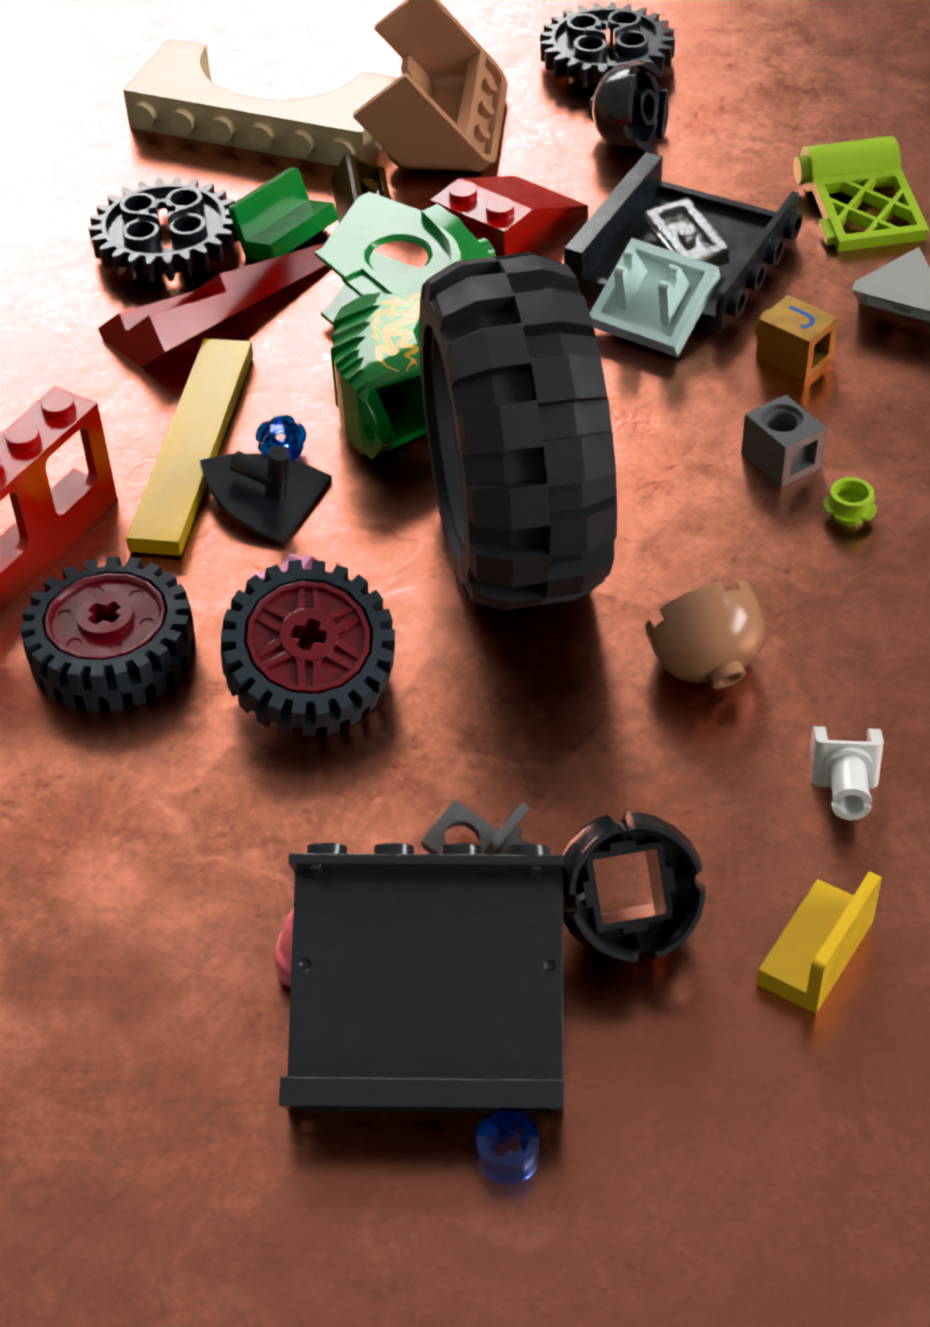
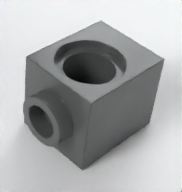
M784 395L745 414L741 454L782 488L822 468L827 427L789 396Z

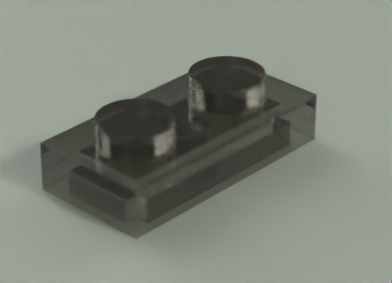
M688 197L645 211L646 227L662 248L718 267L729 263V247Z

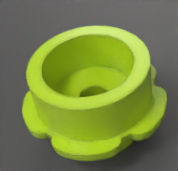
M845 477L835 481L831 486L830 496L825 497L823 501L825 512L828 515H833L834 520L844 526H857L863 521H869L877 512V506L874 504L873 487L867 481L856 477Z

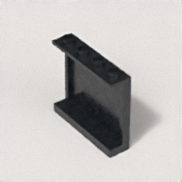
M646 152L567 244L564 253V264L568 265L576 276L580 292L599 297L631 238L718 266L721 278L695 326L721 334L733 317L738 318L741 315L750 293L753 290L758 291L769 267L778 264L789 240L794 241L797 238L803 218L802 213L797 212L799 192L792 191L780 209L775 212L662 181L663 156Z

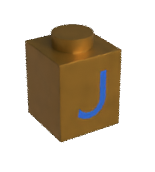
M787 295L773 308L765 310L756 323V359L806 382L833 358L838 317Z

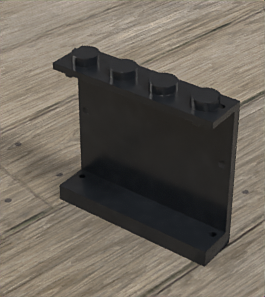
M313 843L307 845V853H289L288 864L295 873L288 1073L287 1077H280L279 1106L288 1111L563 1114L564 855H550V848L540 844L513 845L509 847V854H482L481 846L465 843L443 845L441 847V854H414V846L402 843L377 844L374 846V854H347V846L336 843Z

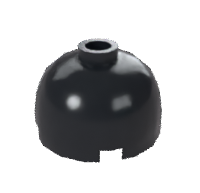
M633 62L614 67L601 78L593 97L590 99L589 116L592 122H594L598 134L604 142L618 151L653 152L656 147L649 145L654 137L663 140L666 133L669 117V98L667 90H659L656 77H663V75L653 62Z

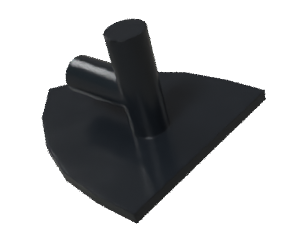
M281 445L271 447L268 455L259 453L246 454L238 450L235 454L200 460L206 486L218 505L237 523L259 536L282 546L332 480V476L325 472L291 460L290 451Z

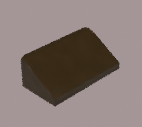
M345 153L331 179L339 223L356 199L365 193L371 192L391 199L385 169Z

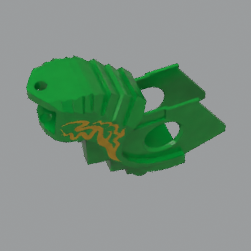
M368 192L356 199L323 247L314 251V254L342 278V282L345 283L329 307L320 312L321 316L334 326V334L332 335L333 346L330 351L336 406L339 407L341 430L344 431L345 436L348 437L354 449H358L361 454L367 455L373 460L426 433L419 359V309L422 284L426 282V279L455 261L495 257L496 255L493 246L486 238L476 239L457 216L452 215L439 204L425 210H419ZM406 241L423 247L428 253V261L420 269L373 252V250L389 242Z

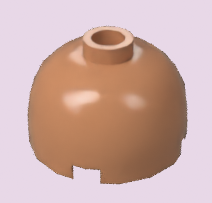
M736 580L740 590L726 591L721 581L709 583L688 591L661 607L660 611L664 620L655 627L649 619L645 624V634L662 667L681 681L691 684L712 683L715 689L725 688L742 680L746 675L744 668L750 665L758 656L764 645L765 618L761 604L751 584L745 580Z

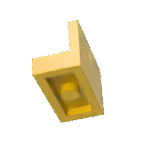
M869 871L854 895L817 879L758 969L756 985L817 1014L874 921L882 877Z

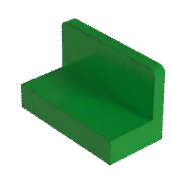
M292 167L237 200L228 208L245 258L268 260L288 254L339 220L334 202L309 200L299 169Z

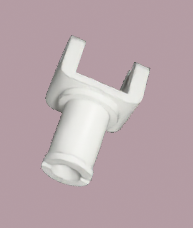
M812 727L810 742L811 781L819 787H831L832 810L841 819L859 820L865 817L872 809L870 804L872 803V796L869 789L877 787L879 782L884 745L881 729L868 728L866 732L867 741L828 740L826 727Z

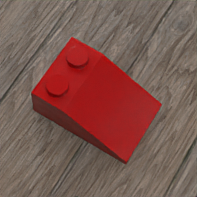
M518 176L459 178L430 199V207L436 204L441 205L452 215L457 216L476 239L486 238L493 246L496 256L523 252L537 254L588 214V205Z

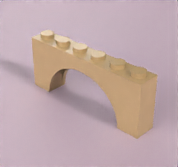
M168 39L124 88L123 93L130 128L338 166L345 153L372 162L381 150L382 146L352 116L355 110L397 78L361 72L353 81L345 86L318 96L291 100L251 98L229 92L211 82L206 45Z

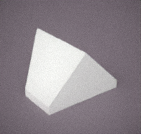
M919 247L855 281L852 292L859 304L930 323V267Z

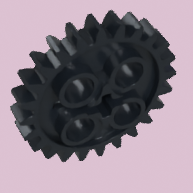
M595 2L593 9H587L582 5H578L576 13L563 10V17L553 16L551 17V24H544V32L540 33V60L545 62L546 70H554V77L558 78L567 75L568 84L581 80L582 88L588 87L591 83H599L608 71L626 63L653 62L663 75L664 67L671 66L672 58H674L675 54L674 29L669 28L668 20L659 21L658 13L646 15L647 8L645 7L633 11L631 10V4H626L623 8H616L615 2H611L608 7L604 8Z
M176 177L171 184H164L161 178H157L154 186H148L143 181L138 182V190L133 191L123 187L121 188L122 197L107 196L108 205H97L98 215L90 216L91 226L88 227L95 258H101L104 268L113 266L116 275L123 274L129 270L131 280H136L142 274H148L149 282H154L159 275L165 274L169 281H173L176 273L182 272L189 278L193 277V268L198 267L204 271H209V261L222 263L224 261L223 252H234V242L239 241L228 211L229 206L235 202L234 199H227L225 190L215 192L214 184L212 183L199 188L198 179H193L186 185L181 184L180 177ZM160 209H167L168 213L167 218L171 238V248L164 249L162 244L163 239L159 219Z

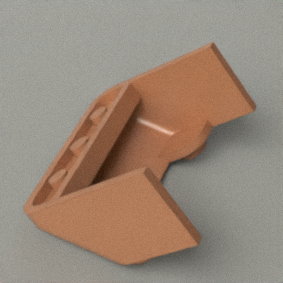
M405 0L374 26V30L402 58V75L355 110L352 117L386 150L389 159L398 167H404L408 170L481 172L497 160L508 88L506 77L497 62L439 0Z

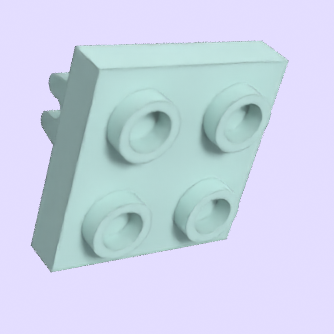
M631 238L590 312L593 326L598 330L678 357L721 278L719 267Z

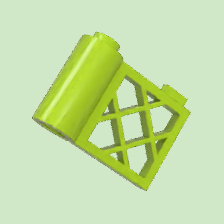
M894 136L804 146L801 149L800 156L795 157L793 163L795 181L798 185L802 184L806 192H813L823 219H819V230L825 244H834L837 252L927 240L929 228L902 171L900 148ZM893 186L896 195L891 199L872 190L879 187ZM842 192L853 197V199L847 205L831 198L829 194ZM862 202H865L882 211L877 217H874L857 208ZM892 214L909 221L910 226L897 227L886 222V220ZM848 220L867 229L865 232L845 234L842 226Z

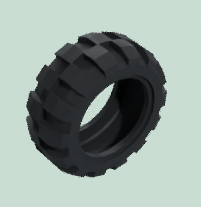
M530 252L455 261L426 279V282L422 284L419 309V359L426 433L441 523L455 575L467 601L503 611L577 600L605 582V578L610 575L615 558L614 541L617 537V485L612 423L601 356L585 297L581 296L577 278L568 265Z

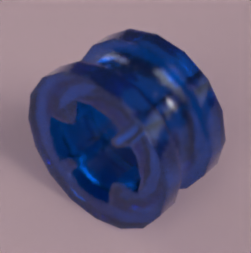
M499 1111L483 1120L476 1132L477 1163L481 1172L491 1181L499 1184H517L530 1177L535 1172L539 1163V1132L534 1122L526 1115L516 1111ZM513 1138L520 1141V1153L515 1150H508L502 1157L496 1155L495 1141L502 1145H507Z

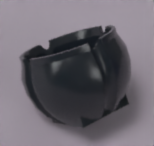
M626 811L620 821H614L609 815L596 818L582 827L567 843L562 853L564 855L563 922L570 934L588 951L607 960L620 963L638 962L640 953H647L652 959L665 956L679 947L692 934L702 915L706 890L705 885L696 879V875L702 872L700 856L691 841L677 827L652 814ZM645 851L653 903L601 912L593 860Z

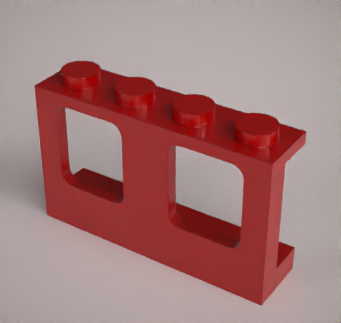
M56 386L0 434V501L9 494L16 522L0 535V613L118 501L98 403ZM79 430L88 474L73 468L50 489L46 472L47 460Z

